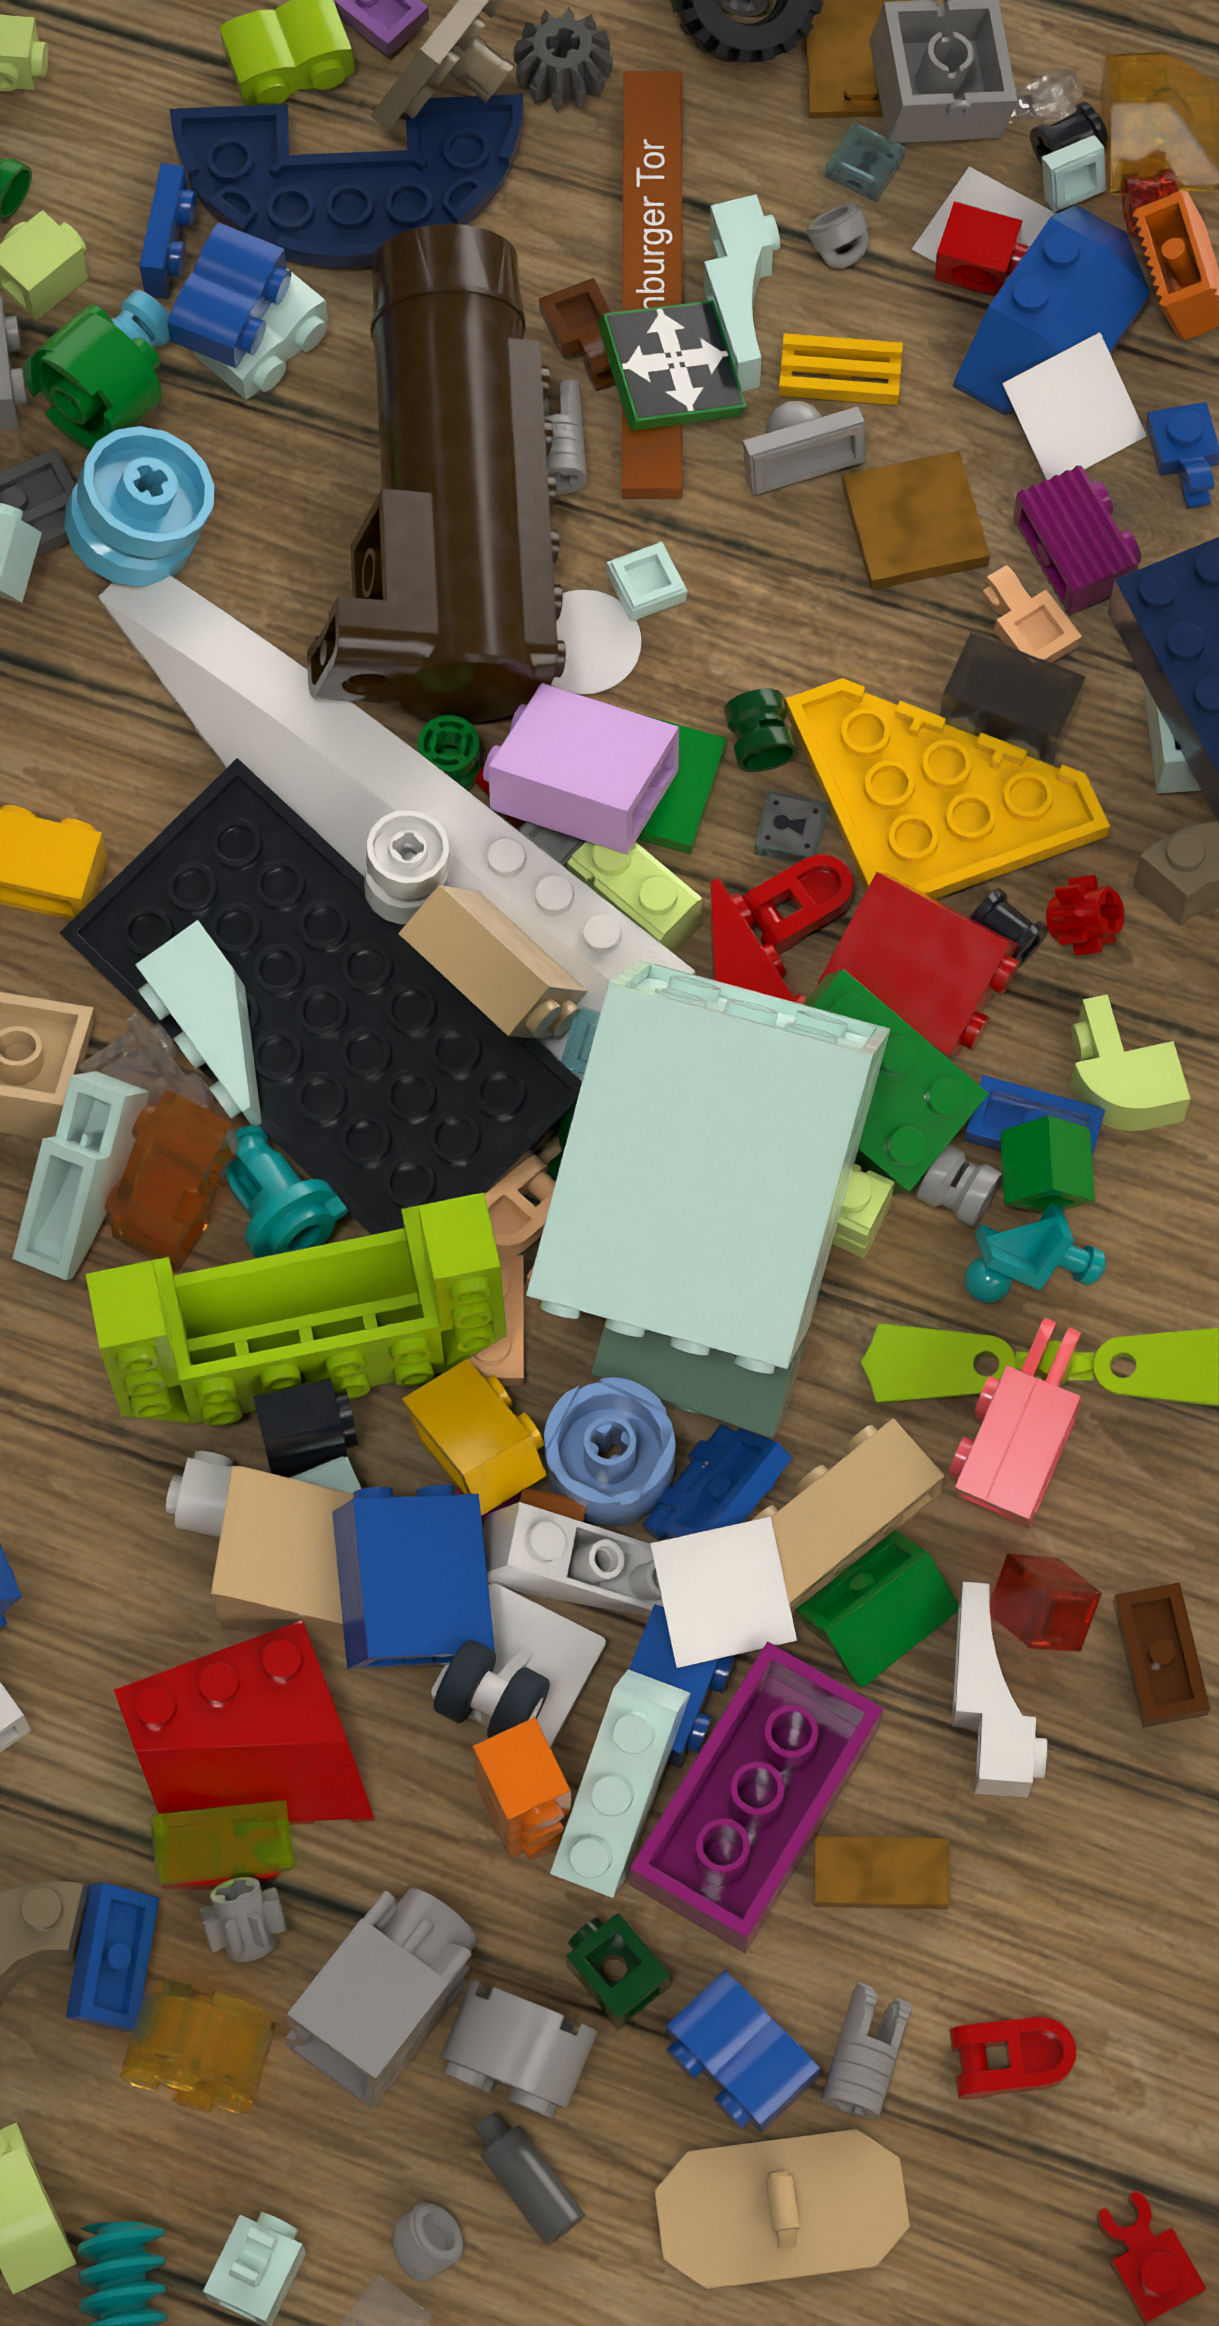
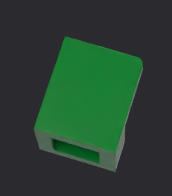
M1048 1115L1004 1129L1001 1132L1000 1142L1005 1205L1043 1215L1050 1203L1061 1207L1065 1211L1095 1201L1091 1133L1088 1127Z

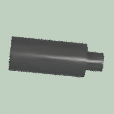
M496 2112L490 2114L475 2126L474 2130L487 2146L480 2157L546 2246L561 2238L585 2217V2213L520 2126L509 2130Z

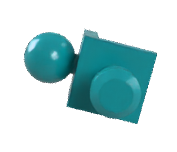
M1050 1203L1039 1221L1004 1232H999L980 1224L974 1234L982 1256L972 1261L967 1267L964 1283L967 1292L972 1298L981 1303L991 1304L1006 1297L1011 1289L1013 1279L1041 1291L1057 1266L1072 1272V1277L1075 1281L1089 1286L1097 1282L1104 1274L1106 1259L1102 1250L1091 1245H1087L1083 1249L1073 1245L1074 1238L1062 1208Z

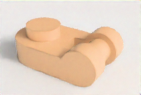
M532 1154L485 1193L499 1258L514 1257L520 1254L542 1236L556 1181L547 1174L549 1166L535 1154ZM531 1193L541 1203L535 1207L523 1195Z

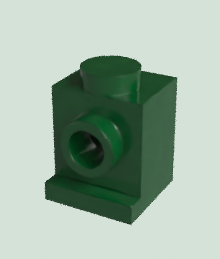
M619 1913L615 1914L605 1924L599 1917L594 1918L578 1930L568 1941L569 1946L573 1950L566 1955L567 1968L608 2015L611 2023L617 2030H620L670 1988L669 1972ZM609 1960H619L626 1966L627 1972L622 1979L609 1981L601 1974L603 1964Z

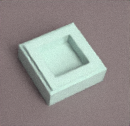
M1095 135L1042 157L1044 200L1053 212L1060 211L1106 191L1104 146Z
M663 542L607 562L606 574L631 622L686 602L688 591Z

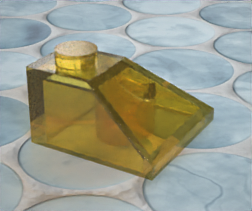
M1166 52L1106 54L1100 89L1102 121L1108 134L1105 155L1109 195L1219 190L1218 82Z

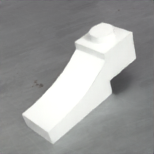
M963 1582L958 1602L952 1727L978 1729L975 1794L1028 1798L1033 1778L1044 1779L1047 1738H1035L1036 1717L1022 1716L1003 1678L991 1630L989 1583Z

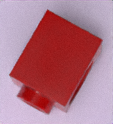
M954 201L937 250L934 280L995 297L1029 249L1028 245L1020 243L1023 220Z

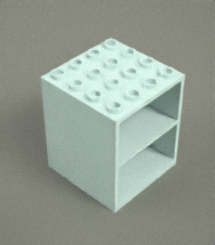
M639 960L608 983L526 1296L542 1300L540 1308L557 1316L577 1319L580 1316V1312L583 1311L607 1318L605 1327L624 1335L643 1337L646 1329L671 1336L670 1345L688 1353L708 1355L710 1348L736 1355L735 1364L752 1371L772 1374L774 1373L775 1366L787 1369L811 1323L891 1029Z

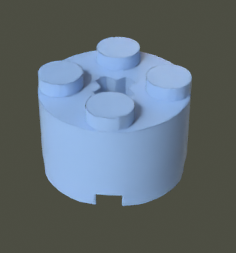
M618 1377L600 1379V1382L588 1384L581 1388L577 1386L566 1392L550 1412L544 1431V1456L548 1486L552 1493L565 1495L575 1502L586 1506V1521L600 1525L631 1526L657 1506V1500L665 1492L666 1488L671 1486L673 1480L676 1443L673 1425L667 1410L652 1391L632 1380ZM612 1444L621 1447V1456L613 1454L609 1459L599 1456V1451L607 1452Z

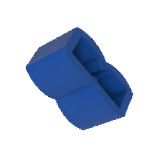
M218 222L206 240L192 274L186 280L173 305L167 321L170 342L234 368H237L246 353L254 355L263 340L266 330V321L261 318L271 303L279 305L283 301L290 285L292 273L286 269L285 249Z
M726 1970L666 2025L667 2035L673 2041L666 2049L669 2056L691 2079L694 2080L703 2073L720 2090V2093L713 2099L714 2102L740 2129L750 2122L762 2133L820 2077V2068L812 2058Z

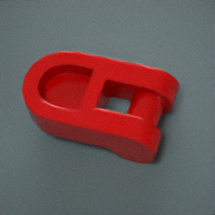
M816 854L803 859L747 892L742 898L746 902L753 920L763 933L760 938L762 944L770 943L778 955H781L795 946L801 938L839 917L848 909L852 900L853 876L849 867L841 859L828 854ZM789 898L797 911L783 919L775 907Z
M1032 2017L968 2024L949 2030L952 2051L959 2052L962 2075L955 2077L958 2098L963 2100L986 2098L998 2094L1044 2090L1057 2086L1068 2077L1076 2061L1077 2046L1072 2033L1064 2024L1052 2018ZM1005 2046L1008 2068L989 2070L986 2049Z

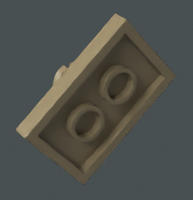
M458 0L370 116L388 131L403 112L414 119L435 91L426 84L427 81L430 79L439 86L448 73L475 92L477 97L486 104L515 65L507 58L501 57L487 45V42L478 36L487 24L478 15L483 11L491 18L505 0Z

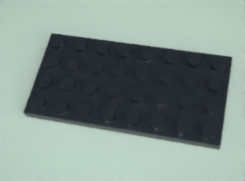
M236 758L60 932V935L185 1056L173 1039L183 1030L171 1014L162 1020L158 1019L138 991L139 988L148 982L135 964L198 920L245 986L262 1122L258 1126L312 1179L327 1182L348 1209V1214L370 1235L403 1229L401 1209L473 1194L487 1193L499 1181L527 1160L559 1128L562 1119L578 1100L582 1081L536 1038L508 1036L398 934L406 924L387 921L375 913L366 900L365 877L242 761ZM206 1062L198 1067L213 1084L219 1081Z

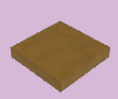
M960 450L842 475V489L871 590L989 565L990 553Z

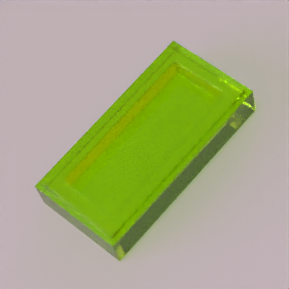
M286 1800L155 1814L150 1818L158 1886L291 1871L294 1868Z

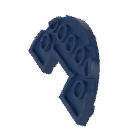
M523 94L492 95L486 104L477 96L429 98L414 119L406 114L407 150L290 155L288 104L170 109L173 140L179 163L185 167L186 180L192 190L196 191L197 198L220 223L284 248L286 260L328 268H358L371 266L376 250L384 242L402 232L437 224L468 225L486 208L504 184L519 149L523 128Z

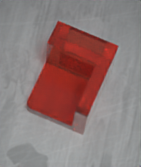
M1007 1553L989 1603L990 1616L1029 1649L1081 1652L1102 1592L1056 1557Z

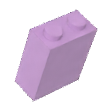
M541 683L529 704H521L517 708L512 719L510 733L502 746L495 745L488 754L483 778L489 782L490 809L628 855L679 771V727Z

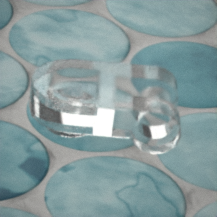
M1048 67L1032 75L1030 84L1026 86L1015 85L1018 102L1008 124L1014 125L1027 117L1040 116L1044 123H1052L1073 114L1077 110L1074 102L1079 100L1084 94L1076 72L1070 69Z

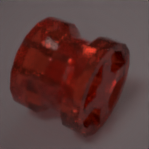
M1172 168L1159 169L1154 176L1141 177L1136 172L1124 173L1122 175V209L1125 225L1129 233L1138 232L1135 227L1136 222L1132 217L1137 208L1178 192L1177 181Z

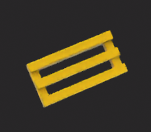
M784 333L778 396L898 406L903 343ZM792 373L828 374L830 378L851 379L852 376L888 379V384L792 376Z

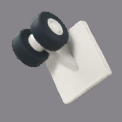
M491 1583L488 1585L495 1652L474 1640L466 1641L459 1648L451 1663L444 1666L431 1690L432 1698L434 1699V1710L456 1723H462L467 1718H470L488 1727V1738L536 1717L551 1749L605 1649V1639L497 1583Z

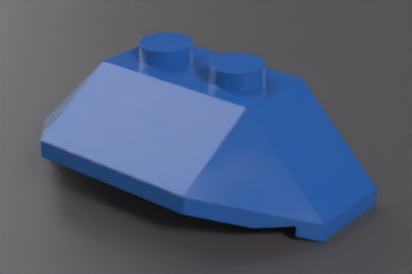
M1077 205L1050 217L989 305L957 373L953 387L999 413L1007 415L1015 412L1002 383L1099 332L1111 355L1150 297V289L1127 232Z

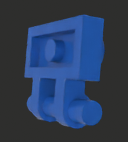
M720 1424L707 1442L700 1440L687 1456L690 1461L689 1465L672 1487L668 1486L665 1492L657 1500V1506L643 1522L642 1527L652 1537L662 1541L666 1535L669 1539L743 1523L761 1498L773 1488L776 1479L792 1460V1457L777 1441L741 1428L734 1432L727 1426Z

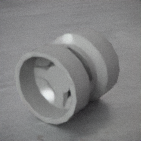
M948 1144L929 1167L918 1190L917 1199L932 1207L943 1205L951 1209L956 1220L974 1229L982 1219L1003 1178L1002 1172L987 1164L976 1166L968 1162L963 1151Z

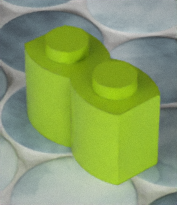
M291 0L275 10H259L240 15L219 27L223 50L244 106L281 104L299 89H331L355 73L352 48L334 0Z

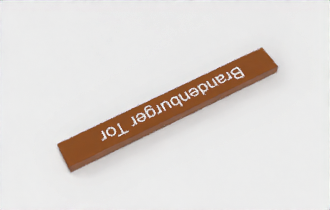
M623 71L622 311L682 304V71ZM622 406V499H682V424L630 431Z

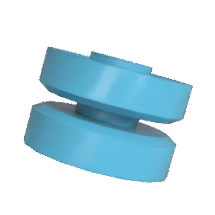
M142 426L118 429L97 441L87 456L78 476V482L72 490L66 505L64 529L72 550L93 572L114 583L135 587L152 585L164 580L169 575L173 577L182 571L213 509L215 485L206 463L186 442L166 431Z

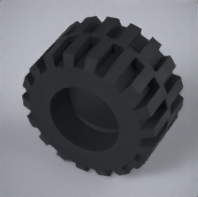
M670 0L673 13L678 12L682 21L679 24L685 35H690L696 41V47L704 53L709 52L715 55L716 59L740 63L764 62L775 59L776 56L788 53L797 47L796 42L801 37H807L813 29L814 25L811 22L816 14H820L824 2L820 0H777L773 10L766 18L755 23L745 24L730 19L722 11L717 0Z

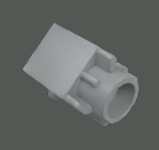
M409 1888L396 1906L394 1905V1896L384 1891L287 2013L286 2024L292 2030L286 2036L285 2046L372 2110L468 1984L463 1977L470 1968L465 1963L471 1957V1950L477 1944L475 1933L455 1911L439 1899L420 1889Z

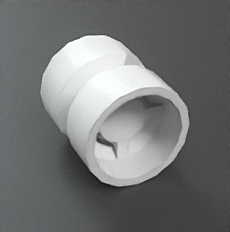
M414 810L395 811L382 817L371 828L366 842L365 896L373 911L387 921L407 924L438 885H447L450 852L448 836L441 824L428 814Z

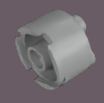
M471 1980L440 2057L449 2061L444 2074L487 2093L491 2092L495 2081L512 2088L508 2100L552 2119L558 2106L568 2109L598 2031L581 2023L577 2036L572 2035L576 2024L564 2020V2015L494 1987L488 2000H486L488 1988L480 1982Z

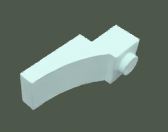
M755 194L711 205L710 239L717 259L704 262V295L706 301H714L742 392L760 387L762 357L756 339L752 308L760 278L772 275L773 251L780 250L781 248L776 221L772 214L763 215L758 197Z

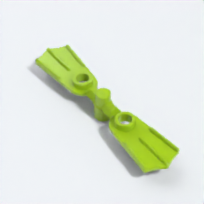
M880 1323L877 1325L871 1345L864 1355L861 1365L871 1383L876 1403L883 1404L980 1395L989 1376L979 1375L975 1371L974 1366L978 1359L984 1356L995 1358L999 1363V1368L991 1376L1001 1380L1007 1365L1021 1371L1029 1352H1016L1015 1359L1011 1347L1004 1340L995 1336ZM1219 1328L1112 1338L1101 1345L1095 1357L1094 1352H1074L1061 1385L1065 1384L1067 1380L1094 1381L1095 1374L1098 1383L1106 1391L1115 1395L1219 1407ZM1050 1342L1036 1378L1046 1380L1062 1342ZM1118 1358H1129L1134 1362L1136 1369L1131 1376L1120 1378L1112 1373L1111 1365Z

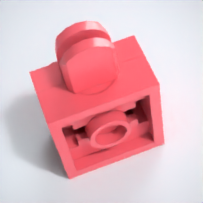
M1046 1317L1039 1327L1022 1370L1019 1371L1007 1365L1001 1380L992 1376L988 1377L974 1410L977 1413L976 1419L983 1421L975 1441L967 1437L962 1438L948 1472L951 1474L950 1479L957 1481L955 1491L958 1499L1029 1529L1081 1409V1396L1060 1388V1385L1077 1348L1082 1332L1069 1327L1046 1380L1043 1381L1036 1378L1057 1326L1056 1321Z

